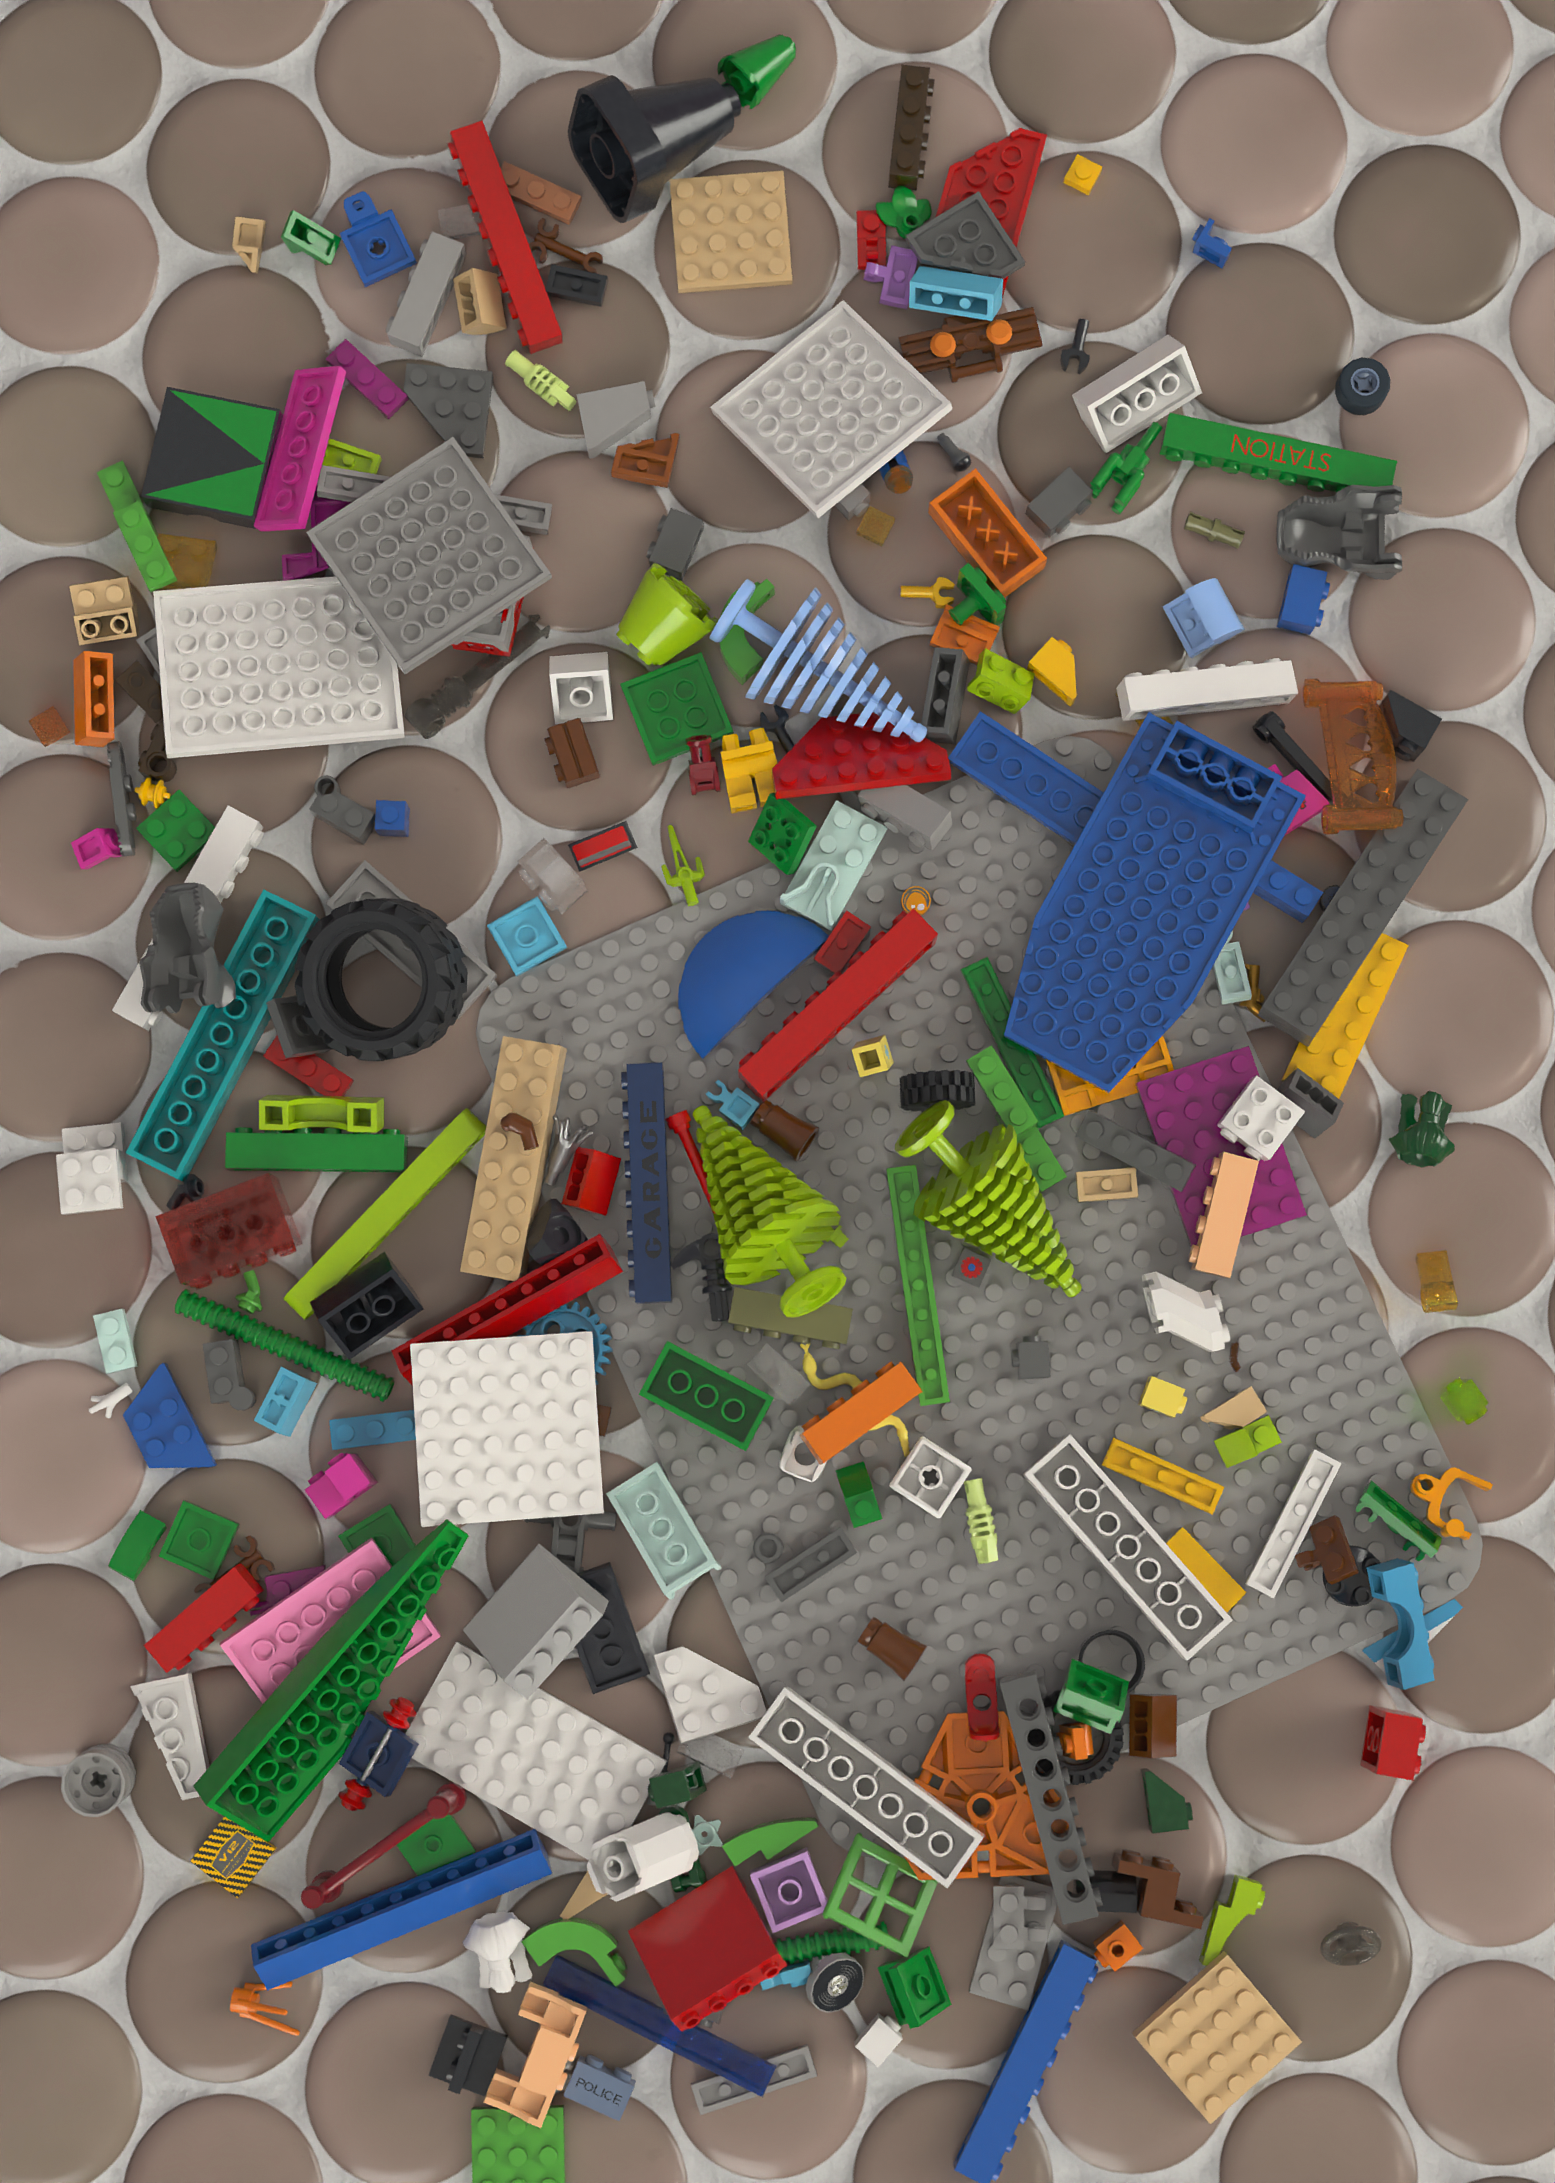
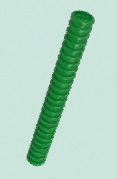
M188 1289L182 1291L176 1301V1314L184 1313V1317L189 1318L191 1316L193 1321L197 1322L200 1320L202 1325L209 1324L211 1329L217 1327L218 1332L226 1331V1335L231 1336L233 1334L237 1340L242 1338L246 1344L251 1342L253 1347L260 1346V1350L263 1351L268 1349L270 1354L277 1353L279 1358L284 1356L286 1361L290 1362L293 1360L295 1365L303 1364L305 1369L310 1367L312 1372L316 1373L319 1371L321 1376L328 1375L330 1380L335 1378L339 1384L345 1382L346 1387L352 1385L354 1390L359 1391L361 1389L365 1395L370 1393L372 1398L380 1397L381 1402L388 1399L395 1381L391 1376L386 1378L384 1373L379 1375L375 1369L369 1371L368 1366L364 1365L362 1368L358 1362L353 1364L351 1359L347 1358L344 1360L342 1355L335 1356L333 1351L328 1353L326 1348L321 1347V1349H318V1345L314 1343L309 1345V1341L304 1340L302 1342L300 1337L296 1336L293 1338L291 1333L283 1334L281 1329L276 1331L272 1325L267 1327L265 1322L258 1323L256 1318L249 1319V1315L241 1316L239 1311L234 1313L230 1307L225 1309L221 1303L216 1305L214 1300L207 1301V1297L202 1296L199 1298V1294L195 1292L190 1294Z
M880 1921V1924L876 1925L875 1928L888 1934L886 1923ZM843 1927L842 1931L833 1929L832 1933L824 1930V1934L820 1935L818 1932H814V1936H809V1933H806L805 1937L800 1938V1935H796L795 1939H791L788 1936L784 1941H781V1938H777V1942H774L779 1954L790 1965H793L794 1961L798 1960L799 1963H804V1959H808L811 1962L816 1957H818V1960H822V1956H829L831 1954L843 1952L851 1955L852 1951H856V1954H859L860 1950L865 1949V1952H870V1948H874L877 1951L879 1947H882L851 1929L847 1930V1927Z

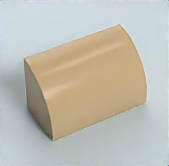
M471 268L453 278L462 333L484 335L507 328L500 286L497 280L498 275L496 273Z

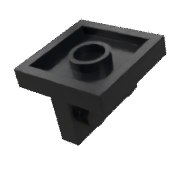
M451 2014L428 2076L449 2083L448 2090L460 2094L462 2089H466L485 2097L508 2035Z

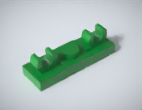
M1371 1480L1364 1488L1355 1511L1359 1512L1364 1507L1370 1508L1372 1510L1368 1518L1370 1523L1374 1522L1378 1515L1382 1517L1387 1527L1393 1533L1400 1534L1406 1539L1403 1546L1405 1552L1411 1546L1419 1548L1420 1551L1416 1555V1561H1421L1425 1554L1432 1558L1438 1552L1442 1538Z

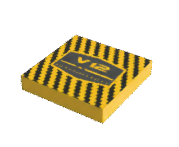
M223 1817L190 1861L238 1899L277 1848L270 1842H266L228 1818Z

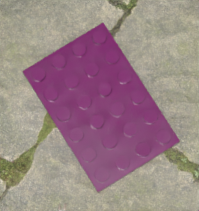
M1249 1046L1135 1083L1155 1143L1196 1164L1182 1192L1170 1186L1190 1247L1198 1243L1200 1234L1195 1232L1199 1216H1204L1207 1204H1203V1197L1206 1187L1212 1186L1214 1175H1210V1168L1213 1158H1218L1219 1153L1226 1152L1252 1159L1244 1152L1245 1146L1238 1141L1235 1144L1228 1141L1220 1134L1222 1129L1217 1126L1250 1079L1256 1075L1260 1077ZM1283 1143L1270 1160L1263 1161L1260 1159L1241 1237L1307 1215Z

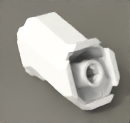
M1156 1271L1142 1275V1282L1148 1281L1149 1287H1145L1143 1290L1151 1322H1158L1160 1326L1154 1328L1156 1334L1168 1331L1208 1352L1225 1349L1224 1343L1230 1341V1335L1227 1325L1221 1324L1219 1312H1223L1219 1294L1212 1295L1211 1290L1203 1292L1194 1291Z
M666 1812L593 1843L591 1851L594 1850L593 1857L588 1860L587 1870L595 1890L601 1894L607 1893L611 1895L610 1899L618 1902L692 1870L693 1863L699 1856L698 1844L685 1817Z

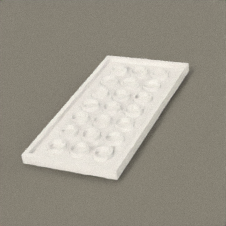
M460 1642L455 1643L406 1732L407 1736L419 1743L412 1759L588 1860L593 1857L594 1850L591 1851L593 1843L632 1827L649 1796V1778L660 1774L667 1763V1760L539 1687L528 1699L524 1698L500 1677L483 1655Z

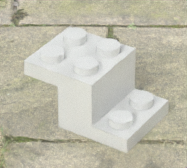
M123 1123L62 1129L64 1154L56 1155L61 1214L68 1215L122 1209L121 1183L128 1182Z

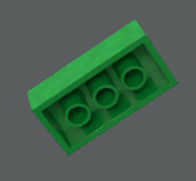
M669 1341L666 1342L639 1393L642 1397L744 1451H747L774 1400V1397Z

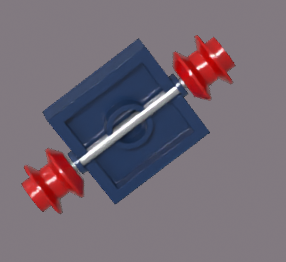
M403 1697L390 1699L389 1703L393 1708L391 1711L383 1712L384 1718L374 1711L366 1713L339 1762L341 1766L358 1777L357 1779L346 1780L345 1785L348 1790L338 1793L339 1798L342 1800L341 1804L348 1810L357 1811V1809H365L366 1805L362 1801L363 1798H370L372 1796L369 1786L384 1797L391 1796L419 1745V1743L399 1730L408 1729L410 1723L407 1721V1718L417 1715V1712L413 1709L414 1704Z

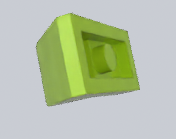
M1269 1415L1214 1440V1444L1226 1468L1258 1456L1259 1453L1282 1443Z

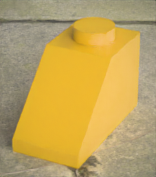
M1051 637L1029 661L1027 670L1035 673L1034 676L1071 707L1077 697L1074 655L1071 653V647L1061 639L1057 641Z

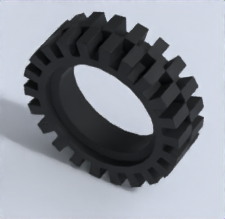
M1059 1689L1043 1698L1045 1708L1051 1706L1054 1717L1058 1714L1053 1710L1061 1691ZM1121 1720L1120 1722L1116 1721L1111 1734L1103 1731L1102 1746L1091 1760L1081 1764H1068L1059 1760L1061 1768L1067 1767L1072 1785L1092 1783L1093 1780L1101 1779L1107 1771L1110 1772L1114 1768L1113 1764L1119 1760L1121 1756L1119 1753L1121 1748L1123 1749L1124 1744L1122 1741L1124 1731L1121 1726ZM1035 1728L1030 1730L1027 1736L1031 1742L1039 1743L1045 1738V1733L1041 1729ZM1048 1759L1037 1761V1764L1046 1773L1053 1767L1052 1762Z

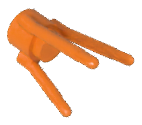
M289 1981L270 1990L290 1988L293 1983ZM245 1982L244 1988H234L230 2002L231 2012L240 2013V2017L250 2018L294 2036L300 2034L297 2029L256 2013L257 2010L284 2016L288 2013L286 2009L259 2003L260 1994L255 1993V1991L267 1990L263 1983L253 1984Z

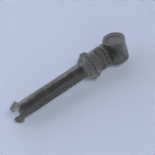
M539 614L529 615L527 617L529 622L516 631L510 657L488 654L462 676L446 677L444 684L441 686L442 690L437 689L435 691L437 695L432 693L430 695L431 700L429 698H420L408 707L405 712L406 720L424 739L435 736L444 727L445 717L450 718L451 713L457 712L456 708L461 709L462 707L468 708L470 706L469 701L473 699V692L541 637L544 636L546 639L549 637L551 630L549 625L540 630L535 624L541 619Z

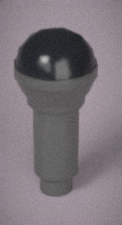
M944 433L938 435L939 444L951 457L950 460L953 468L957 471L967 470L971 465L970 455L959 450Z

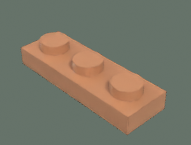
M503 162L500 169L513 200L570 225L582 202L580 195L508 162Z

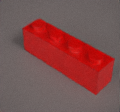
M239 1563L143 1646L166 1673L174 1668L179 1672L193 1660L189 1656L193 1651L198 1648L202 1652L215 1641L212 1635L216 1631L221 1629L225 1632L238 1621L235 1617L238 1612L244 1609L247 1613L260 1602L257 1596L264 1589L243 1564Z

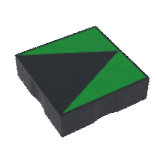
M167 387L141 498L147 507L183 515L207 516L219 522L256 529L254 523L283 417L281 410Z

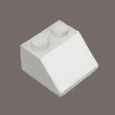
M608 652L549 656V676L555 725L576 718H581L582 723L613 720Z

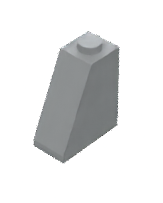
M645 381L576 394L589 459L595 458L651 419L650 408L655 407L652 390L646 391Z

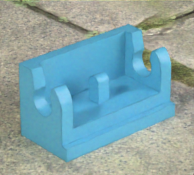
M281 1367L254 1421L278 1434L290 1437L317 1383L298 1375L296 1372Z

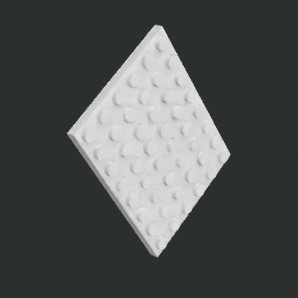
M336 576L153 591L167 758L405 738L397 663Z

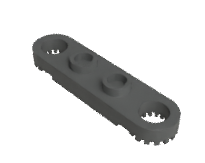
M121 742L107 743V755L111 757L108 761L111 767L109 772L115 822L118 827L117 837L118 842H121L119 848L122 857L133 856L136 849L132 821L137 819L135 805L130 803L129 792H133V782L131 775H127L125 756Z

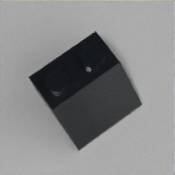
M1392 690L1387 693L1377 707L1388 748L1394 751L1393 754L1399 759L1414 762L1427 747L1442 718Z

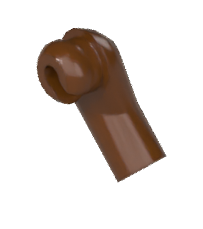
M508 1113L501 1119L500 1124L504 1131H512L521 1136L525 1151L539 1147L533 1123L529 1119L517 1113Z

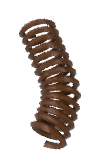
M1236 1342L1230 1345L1229 1355L1232 1356L1229 1357L1232 1358H1229L1231 1360L1229 1362L1233 1371L1238 1372L1241 1366L1237 1359L1239 1343Z

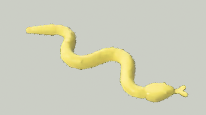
M800 1344V1347L805 1351L802 1360L803 1370L809 1382L815 1388L829 1390L846 1384L854 1389L862 1383L856 1375L845 1372L826 1379H819L816 1376V1362L808 1352L810 1344H806V1346ZM890 1415L869 1430L875 1431L886 1425L894 1426L897 1429V1436L899 1437L904 1456L907 1457L909 1455L908 1431L899 1417Z

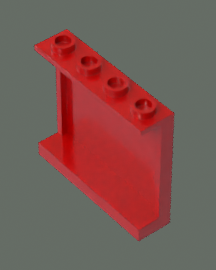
M733 1866L628 1930L671 2021L681 2032L695 2027L700 2023L701 2019L713 2012L722 2010L726 2007L727 2003L740 1995L749 1993L754 1986L765 1979L775 1977L781 1969L788 1966L779 1954L748 1895L743 1879Z

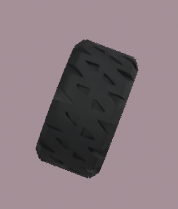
M386 898L349 902L333 909L331 914L321 918L307 934L306 937L309 939L301 946L295 970H299L295 980L298 1005L304 1006V1019L317 1037L323 1036L326 1045L345 1056H354L362 1061H384L412 1055L422 1049L429 1048L444 1037L448 1027L454 1025L463 1008L462 995L467 992L468 975L467 968L461 959L465 957L457 937L446 929L448 925L433 911L420 907L418 903L404 899ZM376 929L390 932L407 943L415 953L422 972V990L415 1009L403 1022L393 1028L380 1027L361 1018L350 1006L342 985L343 964L350 948L359 938Z

